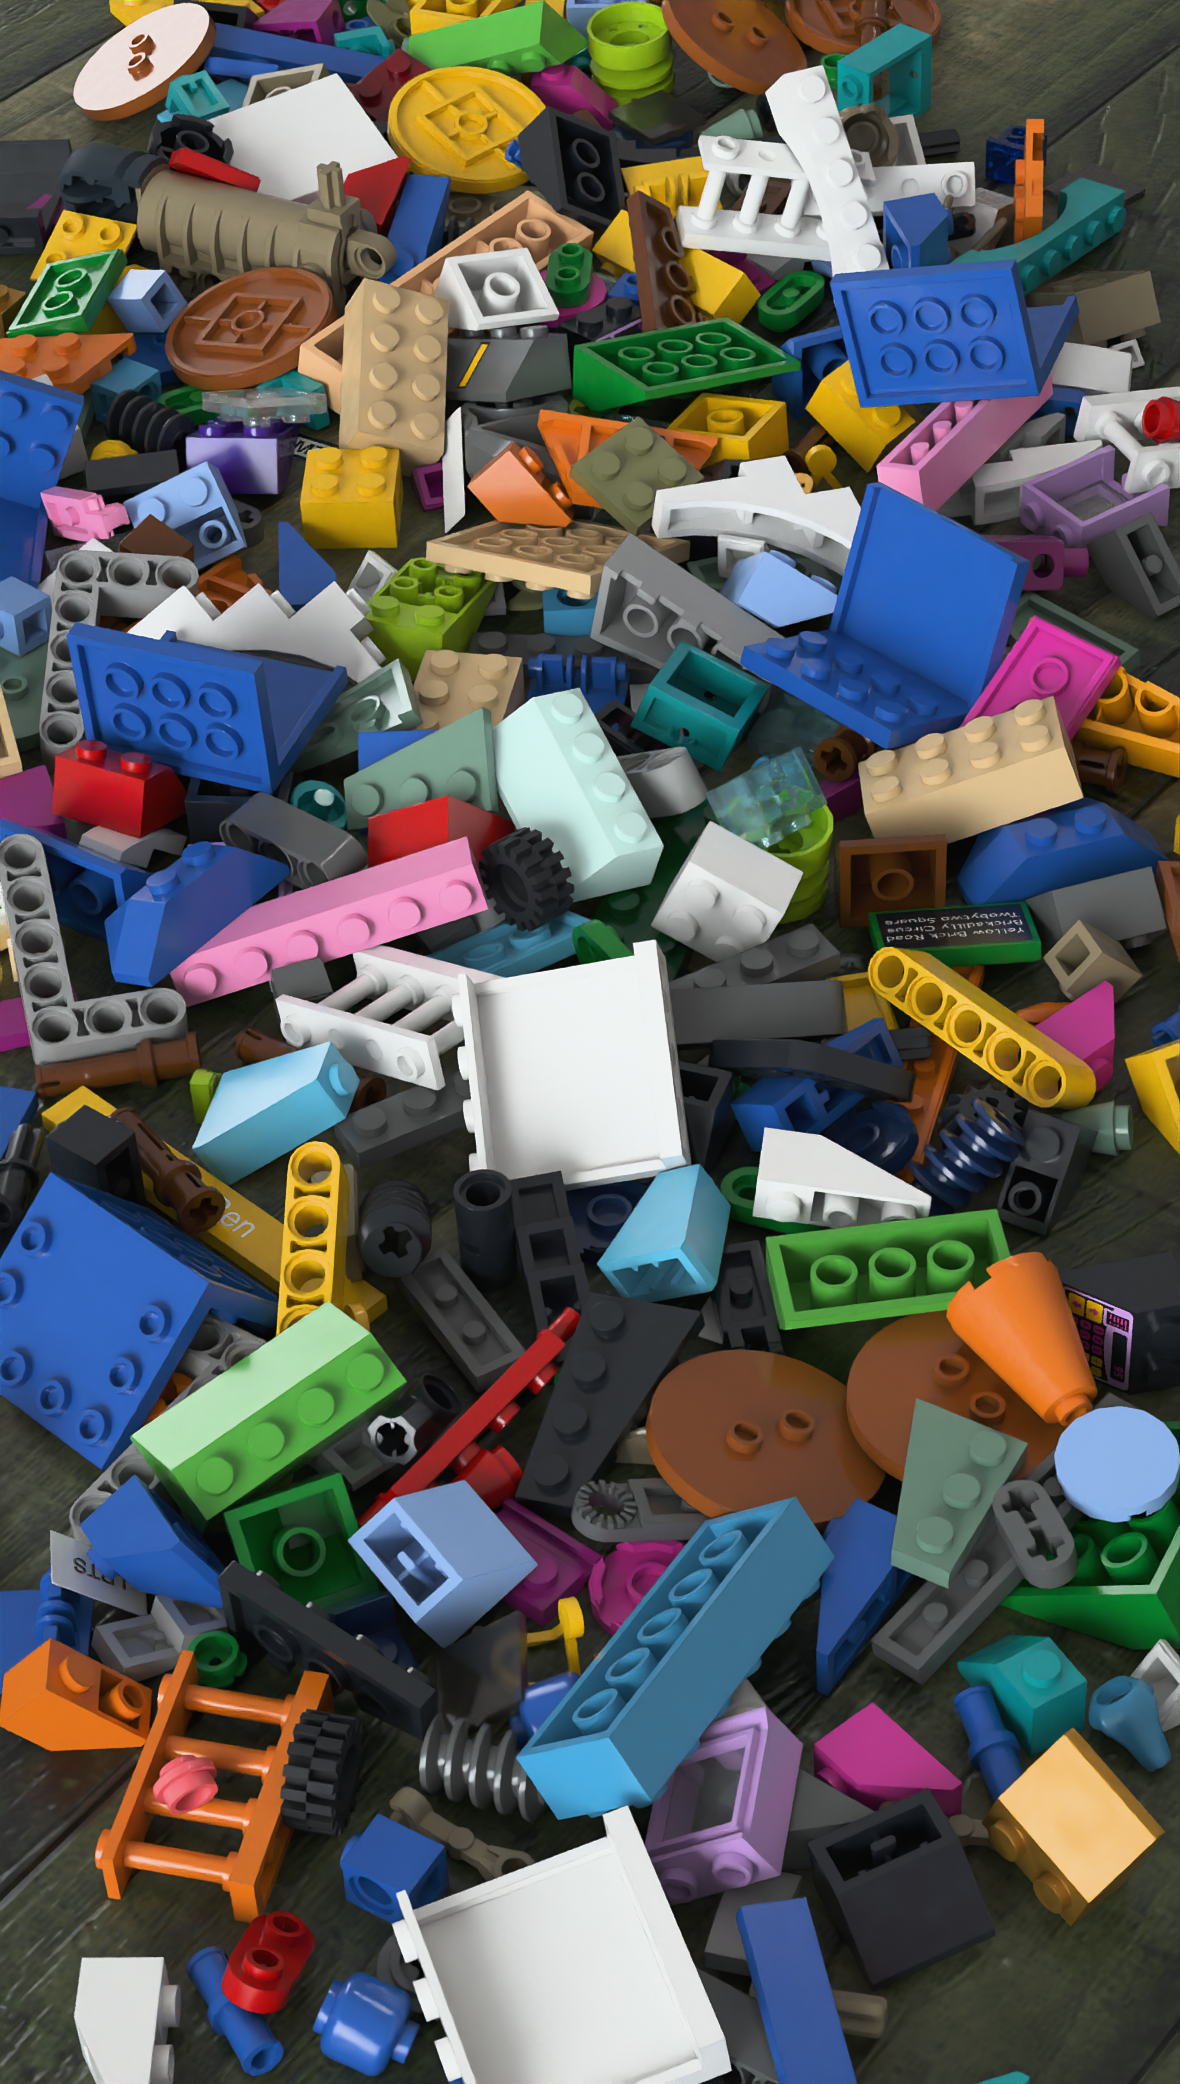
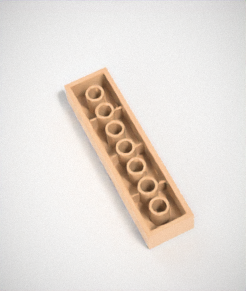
M527 190L396 279L390 285L435 297L434 294L446 257L519 248L528 249L540 273L547 270L550 254L562 244L577 243L591 252L594 232L576 220L556 213L548 202ZM345 315L300 345L298 373L324 385L327 407L339 415L341 407ZM448 324V337L460 335V329L450 328Z

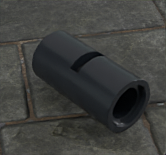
M490 1169L474 1170L460 1177L455 1183L453 1190L460 1267L479 1291H498L509 1286L518 1274L512 1186L509 1179L498 1171Z

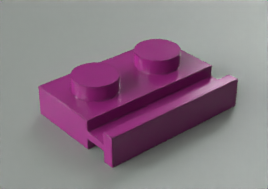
M508 1498L503 1502V1509L496 1516L538 1563V1566L501 1600L542 1627H545L558 1615V1601L560 1599L573 1596L576 1598L585 1589L584 1583L590 1578L594 1564L602 1556L513 1499Z

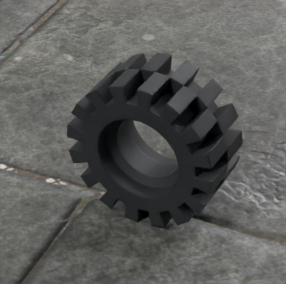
M530 827L518 829L488 845L481 853L484 858L479 860V868L485 871L481 874L483 883L488 884L489 890L485 891L487 899L494 898L497 903L493 909L498 915L505 913V922L510 926L516 924L517 930L525 931L528 929V932L569 910L568 907L572 905L574 900L570 896V894L574 893V884L566 880L572 876L569 867L563 868L560 863L561 860L565 859L560 851L554 853L552 851L554 843L549 838L542 840V832L536 829L530 831Z
M306 1709V1712L300 1715V1724L296 1723L293 1730L294 1741L289 1742L287 1754L289 1755L288 1764H284L282 1776H285V1784L281 1787L280 1798L284 1799L280 1809L281 1816H284V1826L332 1836H341L344 1833V1828H347L350 1822V1812H354L356 1806L355 1794L356 1791L359 1792L362 1781L359 1780L360 1770L364 1768L365 1758L362 1757V1752L365 1749V1738H363L365 1728L364 1724L361 1723V1718Z

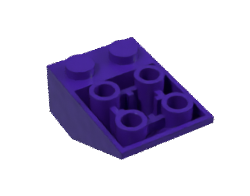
M217 415L216 420H208V425H200L198 431L186 437L187 471L207 461L219 469L231 494H279L286 489L300 433V423H287V416L283 415L260 416V420L252 421V423H243L242 415Z

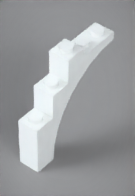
M779 456L741 462L738 477L657 490L651 526L658 539L692 535L718 536L720 533L763 540L767 544L803 555L843 577L861 507L850 487L805 494L787 458Z
M335 581L297 613L278 590L269 595L259 583L222 614L203 591L195 597L183 585L127 632L160 640L166 630L176 632L177 640L333 672L337 665L343 666L347 669L348 682L354 686L382 669L380 664L386 660V657L367 636L374 630L364 617L371 609L353 587L344 593Z

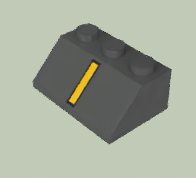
M516 325L492 328L490 332H487L486 329L477 331L460 329V335L448 337L446 400L510 402L572 388L567 334L548 333V326L524 327L520 329L521 333H517Z

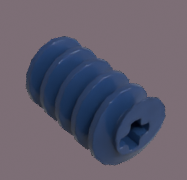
M977 1097L971 1101L979 1116L976 1120L961 1113L955 1117L963 1132L961 1135L957 1136L943 1128L939 1135L946 1149L942 1152L927 1144L923 1151L931 1164L925 1167L911 1160L907 1165L914 1180L911 1183L908 1181L904 1182L931 1196L929 1210L931 1217L955 1214L954 1207L958 1209L967 1208L972 1200L969 1191L982 1193L988 1185L986 1176L995 1178L1002 1174L1004 1168L1001 1159L1007 1162H1014L1020 1154L1017 1144L1026 1145L1021 1133L1003 1113Z

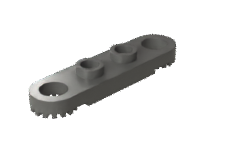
M663 1478L628 1479V1482L624 1484H616L612 1481L610 1484H605L604 1480H599L598 1484H595L594 1481L588 1482L587 1486H581L577 1492L571 1512V1519L576 1529L584 1536L599 1542L690 1540L705 1520L712 1519L682 1499ZM595 1506L605 1507L612 1510L616 1515H614L613 1520L611 1516H607V1519L604 1520L603 1514H600L598 1518L596 1517L597 1512L595 1510L591 1512V1509Z

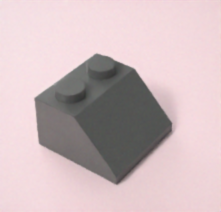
M1151 866L1052 890L1024 900L1039 938L1047 952L1054 947L1079 919L1118 941L1124 950L1152 944L1149 933L1167 929Z

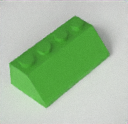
M543 0L409 36L407 53L432 70L453 66H470L493 70L512 77L527 72H539L544 68L562 64L587 47V39Z
M997 1209L766 1237V1271L779 1329L783 1330L947 1310L953 1297L968 1281L971 1282L974 1289H977L980 1285L991 1279L986 1268L998 1261L1011 1257Z
M327 1301L132 1434L130 1440L202 1537L224 1521L222 1512L265 1493L396 1402L407 1381L374 1336Z

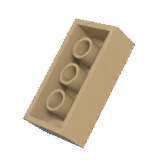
M367 278L363 279L345 306L339 449H365L371 446L400 448L402 475L411 477L412 468L436 464L443 455L449 300Z
M426 650L413 685L423 724L406 731L441 729L482 707L490 710L492 728H494L525 704L523 658L508 657L500 654L484 655L459 653L451 650Z
M1054 696L1042 700L1031 699L1024 701L1013 710L993 717L981 716L975 718L965 726L943 734H928L914 744L894 751L882 750L876 752L867 760L858 763L864 813L874 839L946 834L947 844L1084 798L1072 744Z

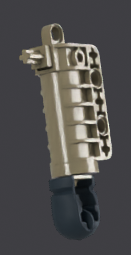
M92 143L73 151L60 170V195L68 211L136 224L137 233L134 238L140 240L144 249L158 253L160 270H166L180 293L188 297L196 298L214 286L211 275H215L221 281H224L236 275L257 269L271 267L299 268L318 275L328 284L337 306L336 320L345 315V300L351 299L364 278L380 281V278L397 262V253L393 244L386 237L378 234L375 219L368 210L360 207V198L345 195L342 168H340V163L335 161L330 162L328 165L320 163L316 167L320 196L310 205L170 170L167 158L151 154L143 155L140 151L107 143Z

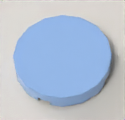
M1123 1406L1095 1409L1075 1419L1060 1435L1054 1454L1057 1480L1062 1487L1063 1495L1070 1505L1091 1518L1114 1523L1131 1521L1130 1515H1138L1146 1511L1147 1516L1160 1510L1175 1493L1180 1478L1178 1443L1165 1423L1143 1410Z

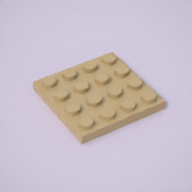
M573 518L572 522L566 527L505 523L494 520L427 541L426 561L445 564L444 569L451 573H470L474 570L485 573V579L490 581L508 582L517 579L526 581L525 586L532 590L545 591L560 588L567 590L568 597L592 599L596 597V592H599L604 564L630 532L622 527ZM647 532L637 536V538L675 564L689 560L690 541L672 537L658 539L656 534Z

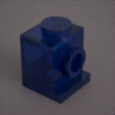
M1011 125L997 138L990 136L986 139L985 177L1012 185L1015 184V168L1007 165L1013 160L1015 162L1016 160H1024L1025 126ZM1043 135L1042 160H1044L1045 167L1047 156V135Z

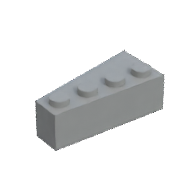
M629 533L603 566L590 638L658 669L663 667L683 640L769 684L770 687L758 710V713L766 715L783 689L740 665L744 646L763 643L768 638L783 639L785 637Z

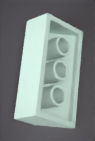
M580 688L533 697L492 728L497 792L517 830L530 827V831L536 829L542 832V840L549 838L554 843L552 851L554 853L558 851L562 853L565 859L561 860L560 863L563 868L569 867L572 875L566 880L574 884V893L570 894L574 899L573 902L651 884L664 845Z

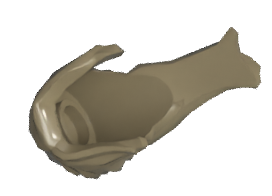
M870 103L861 106L855 105L840 111L839 116L850 149L869 152L872 167L893 166L899 154V139L893 123L886 115L884 106Z

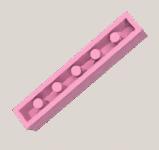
M1051 372L1039 396L942 402L876 466L878 482H882L937 511L1053 395Z
M466 836L251 906L170 972L177 992L183 996L186 1007L269 981L271 980V971L275 968L314 958H320L325 963L488 910L484 883L468 838Z

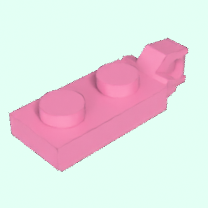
M53 486L40 493L54 535L57 537L88 542L95 538L101 542L115 536L113 529L124 524H130L125 505L117 502L105 505L102 496L96 493Z

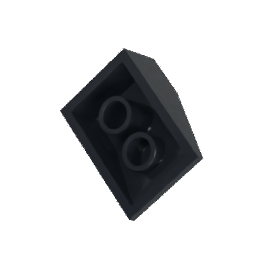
M547 106L518 134L522 169L556 213L606 231L622 209L626 211L616 135L614 132Z

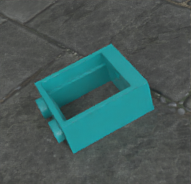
M900 23L837 61L838 113L848 107L873 103V77L889 67V94L875 102L877 106H884L888 118L913 114L915 119L930 110L932 35Z
M682 640L649 684L630 726L672 748L686 747L692 758L721 772L751 727L770 685ZM706 691L715 694L716 698H709ZM685 728L689 731L690 735L688 737L682 736L679 730Z

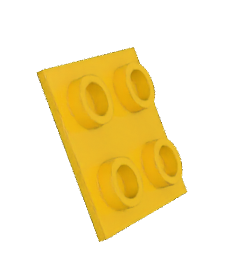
M701 156L620 168L629 196L640 190L669 207L673 219H676L679 205L699 206L709 171L704 170ZM719 200L716 209H721V210H723V207H722L721 202H720V200Z
M63 210L30 280L37 282L48 263L114 249H122L126 256L137 233V225Z

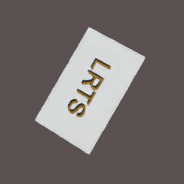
M50 1530L52 1584L139 1616L147 1615L146 1592L138 1591L119 1574L113 1580L108 1579L87 1556V1552L93 1546Z

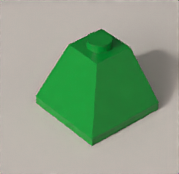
M325 1471L270 1490L222 1512L237 1562L253 1573L256 1570L266 1572L280 1584L284 1593L301 1604L311 1602L323 1609L364 1593L379 1590L373 1571L347 1541L359 1530L341 1472Z

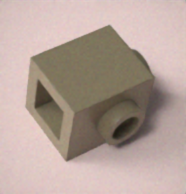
M1080 919L1043 957L1059 980V988L1072 1002L1102 982L1107 981L1113 985L1115 1004L1142 976V973L1118 941Z

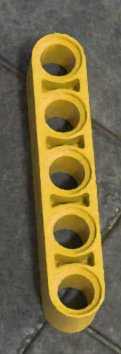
M886 947L877 951L871 958L868 966V979L871 987L879 995L1033 1105L1040 1108L1075 1110L1087 1106L1093 1099L1096 1091V1078L1093 1070L1085 1062L929 953ZM980 1022H981V1023H982V1029H981V1032H980V1034H979V1025H980ZM1021 1048V1059L1018 1062V1053ZM1061 1076V1078H1062V1086H1061V1089H1060V1092H1059V1090H1058V1081H1059V1077Z
M313 1141L305 1143L294 1151L289 1160L276 1336L327 1301L343 1312L350 1184L339 1155L332 1146L325 1142ZM317 1172H331L327 1179L322 1182L308 1183L311 1176ZM318 1224L328 1225L322 1234L311 1238L304 1237V1234L312 1226ZM310 1279H324V1282L318 1289L311 1292L300 1291L304 1283Z

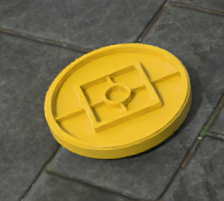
M470 66L439 68L416 76L403 85L396 93L388 114V139L398 158L405 156L411 159L410 171L415 175L450 177L452 180L450 190L462 193L487 194L506 191L529 181V177L524 171L505 159L506 149L514 139L517 141L518 134L546 106L527 86L502 73Z

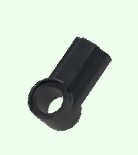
M431 1373L422 1374L401 1398L379 1415L367 1428L371 1436L369 1450L383 1464L389 1462H398L402 1465L407 1464L418 1453L424 1452L462 1412L463 1405L459 1395L451 1385L437 1375Z

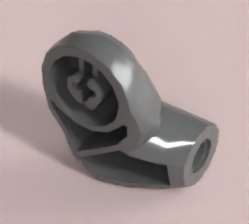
M553 393L510 402L467 401L461 408L463 453L465 455L466 471L472 479L478 471L510 443L515 441L521 449L524 446H528L535 452L544 465L541 471L553 484L556 481L563 484L537 423L540 409L571 414L568 402L561 395ZM572 505L576 509L574 518L591 520L593 518L595 507Z

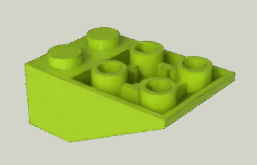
M426 557L411 558L366 603L371 611L364 617L374 628L367 636L386 657V660L380 664V667L383 668L399 658L409 671L411 681L415 682L426 650H451L459 653H468L472 633L477 632L499 582L485 579V573L473 570L470 573H451L444 569L445 565L426 561Z

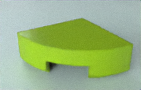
M197 1069L190 1081L194 1116L197 1124L203 1123L222 1077L221 1073H215L210 1069Z

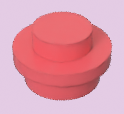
M191 1754L183 1755L173 1759L160 1770V1778L153 1786V1793L160 1804H167L172 1814L188 1813L203 1806L216 1795L218 1786L214 1779L217 1775V1769L209 1758L196 1759Z

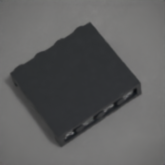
M70 139L0 141V255L43 253L54 230V221L62 204L60 170L72 154ZM44 194L52 195L42 209L28 208Z

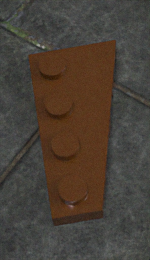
M638 190L626 200L643 333L706 321L704 314L695 313L690 296L696 292L692 276L688 275L679 262L685 254L670 208Z

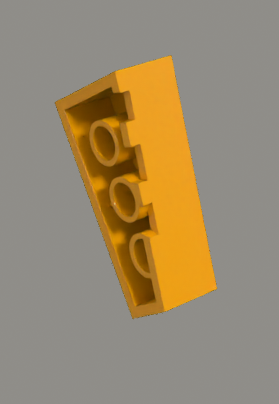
M1120 666L1071 741L1081 740L1085 742L1086 747L1111 752L1115 748L1126 749L1127 764L1180 778V698L1149 681L1146 683L1126 673L1125 668Z

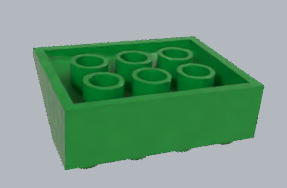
M724 317L574 345L572 397L589 407V410L593 413L611 414L619 407L630 405L647 407L653 405L655 400L665 398L688 399L696 392L706 390L723 392L729 390L732 385L799 371L801 361L731 319Z
M1162 1421L1176 1438L1180 1454V1421ZM1180 1478L1173 1496L1160 1510L1147 1516L1145 1511L1138 1515H1130L1131 1521L1114 1523L1091 1518L1084 1514L1069 1530L1074 1540L1079 1563L1074 1577L1063 1586L1052 1589L1039 1588L1030 1584L1024 1578L999 1606L1131 1650H1151L1159 1639L1167 1640L1173 1649H1180ZM1048 1552L1045 1556V1559L1047 1561H1051L1057 1558L1053 1557L1050 1554V1552Z

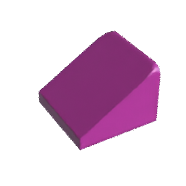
M442 462L412 468L410 482L423 512L444 508ZM464 487L465 504H466V503H468V497H467L466 490H465V487Z

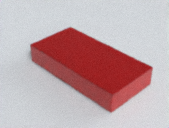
M186 147L173 151L168 164L169 167L186 174L256 192L261 182L259 177Z

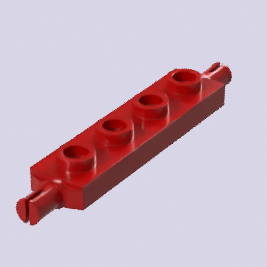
M566 1307L552 1324L546 1329L540 1330L536 1336L537 1340L389 1491L386 1494L381 1492L375 1497V1502L357 1520L359 1529L393 1498L439 1487L436 1481L449 1468L458 1475L483 1449L475 1441L488 1428L498 1435L520 1412L522 1408L515 1400L527 1388L537 1395L560 1371V1368L553 1361L566 1345L565 1343L575 1333L581 1317L579 1313L572 1308Z

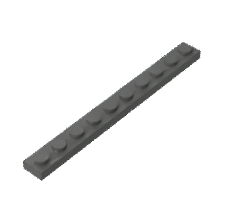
M811 923L669 982V990L813 981L840 970V952ZM460 1069L443 1075L446 1086L438 1091L418 1085L348 1114L346 1119L334 1125L335 1137L361 1170L466 1126L463 1102L464 1100L471 1099L469 1080H463Z

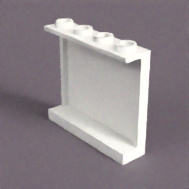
M337 73L207 120L214 124L213 133L221 137L223 141L227 138L230 139L234 150L230 166L259 177L261 182L257 192L310 205L320 196L316 168L320 163L327 165L332 161L340 163L344 183L350 173L398 158Z
M656 940L633 943L635 956L486 982L473 983L466 973L458 974L460 993L452 995V1009L456 1025L464 1028L465 1046L458 1047L457 1055L463 1080H469L471 1099L464 1100L463 1112L468 1132L475 1133L477 1153L469 1155L470 1172L490 1169L502 1173L511 1180L561 1171L565 1191L653 1177L657 1176L659 1172L691 1166L666 959Z
M628 1805L602 1815L607 1833L606 1837L420 1908L412 1909L406 1890L396 1893L404 1919L392 1923V1927L405 1963L419 1959L425 1977L413 1981V1985L426 2021L429 2022L440 2017L447 2037L436 2040L434 2043L448 2082L462 2077L464 2084H699L732 2071L724 2034Z

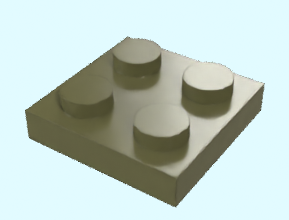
M639 416L572 465L570 477L627 531L636 537L652 525L657 490L698 484L704 481V476Z

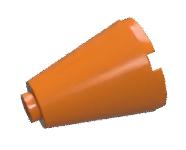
M1040 1252L1016 1254L986 1268L991 1279L980 1285L977 1289H974L970 1281L961 1287L949 1303L946 1317L952 1325L953 1331L1046 1423L1054 1424L1060 1422L1062 1426H1069L1075 1419L1089 1413L1093 1409L1092 1402L1096 1398L1098 1390L1057 1267L1050 1259L1047 1261L1043 1253Z

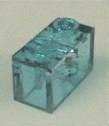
M801 746L762 762L705 793L720 826L761 849L767 848L783 840L785 835L813 823L809 813L827 804Z

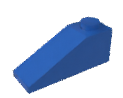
M408 174L387 237L396 250L397 262L380 278L379 282L391 284L441 250L452 182L450 177Z
M278 522L279 592L297 613L332 582L335 581L337 583V574L288 522Z
M874 1018L824 1044L901 1068L904 1066L883 1018ZM762 1078L731 1102L730 1106L751 1151L761 1152L765 1127L818 1135L865 1096L806 1078Z
M856 1498L842 1518L834 1517L830 1521L822 1537L835 1556L822 1576L817 1639L816 1691L827 1696L915 1577L914 1574L891 1565L897 1516Z

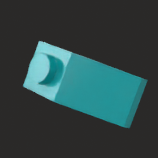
M1008 1635L957 1662V1670L971 1687L987 1686L991 1688L995 1704L1008 1731L1015 1734L1019 1744L1030 1757L1051 1747L1071 1728L1074 1727L1077 1732L1084 1729L1087 1680L1050 1637Z

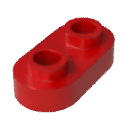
M277 1911L258 1916L250 1923L230 1955L221 1981V1989L229 2001L244 2010L260 2014L274 2013L285 2007L308 1967L315 1946V1938L304 1922L291 1913Z

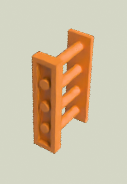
M182 1650L173 1674L166 1673L162 1678L157 1699V1715L112 1829H104L99 1837L95 1855L96 1867L103 1871L108 1898L119 1900L122 1898L133 1868L222 1884L223 1891L230 1892L235 1921L251 1923L256 1917L265 1913L294 1831L293 1828L284 1826V1816H281L280 1809L284 1799L280 1798L281 1787L285 1784V1776L282 1775L284 1764L287 1765L289 1755L287 1754L289 1742L294 1741V1727L296 1723L300 1724V1715L306 1712V1709L335 1713L330 1676L325 1673L304 1670L296 1695L288 1694L285 1700L198 1685L199 1675L195 1653ZM194 1711L280 1725L282 1732L277 1746L270 1745L266 1751L184 1737ZM188 1754L194 1755L196 1759H211L217 1770L261 1777L263 1783L259 1797H251L247 1803L212 1798L203 1806L184 1814H172L167 1804H160L153 1793V1786L160 1778V1770L167 1763ZM154 1814L240 1829L244 1837L239 1851H231L227 1857L143 1842Z

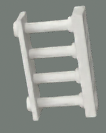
M700 135L698 145L704 170L709 171L699 206L679 205L675 220L682 247L831 261L823 220L800 217L810 183L800 162L788 144L733 139L729 136L714 137ZM851 149L862 186L874 187L876 178L869 152ZM727 173L752 175L740 211L716 209ZM769 177L794 179L782 215L759 213Z
M974 162L873 167L876 178L874 187L863 186L873 217L883 216L884 201L935 193L942 205L948 194L953 195L954 200L951 208L976 206ZM810 185L800 217L822 219L818 203Z
M1180 386L1083 396L1073 437L1077 442L1101 439L1102 444L1113 443L1131 461L1124 490L1128 494L1148 492L1162 483L1167 484L1170 489L1180 488V441L1157 443V446L1143 447L1137 441L1152 439L1145 436L1142 430V414L1146 405L1151 400H1158L1163 396L1180 401Z
M377 945L352 953L357 970V978L316 1004L285 994L275 999L281 1019V1031L287 1044L303 1050L331 1041L343 1058L353 1066L438 1091L446 1086L439 1056L465 1040L464 1028L456 1025L452 1009V995L460 993L458 974L466 973L473 983L503 979L505 977L392 947ZM365 998L375 1000L355 1014L345 1012ZM403 1008L412 1010L411 1013L392 1025L383 1023L384 1020ZM440 1019L451 1021L431 1036L420 1033Z

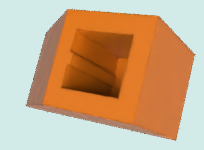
M515 441L510 443L478 471L467 486L498 522L566 527L572 522L576 513V509L572 506L573 504H571L563 484L558 481L553 484L541 471L544 465L535 452L528 446H524L521 449Z
M49 1638L4 1674L0 1726L49 1751L141 1747L145 1744L150 1730L152 1689L53 1638Z

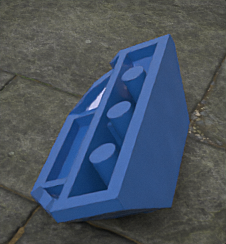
M1084 797L979 833L957 877V888L968 905L1021 902L1052 890L1150 866L1152 867L1153 874H1155L1158 861L1169 860L1147 829L1107 804Z
M208 841L194 843L185 848L181 853L182 857L166 870L151 875L142 889L130 897L104 921L111 971L115 982L153 987L291 874L288 865L237 847L214 845Z

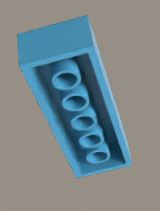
M796 1497L705 1520L517 1755L516 1759L558 1820L582 1815L594 1818L605 1814L609 1810L622 1808L627 1805L644 1808L660 1799L669 1787L668 1779L680 1763L691 1757L700 1747L699 1738L710 1723L728 1710L732 1703L730 1697L740 1683L760 1667L762 1663L760 1657L770 1643L790 1627L792 1623L790 1617L800 1603L814 1594L820 1587L821 1582L819 1578L835 1556Z

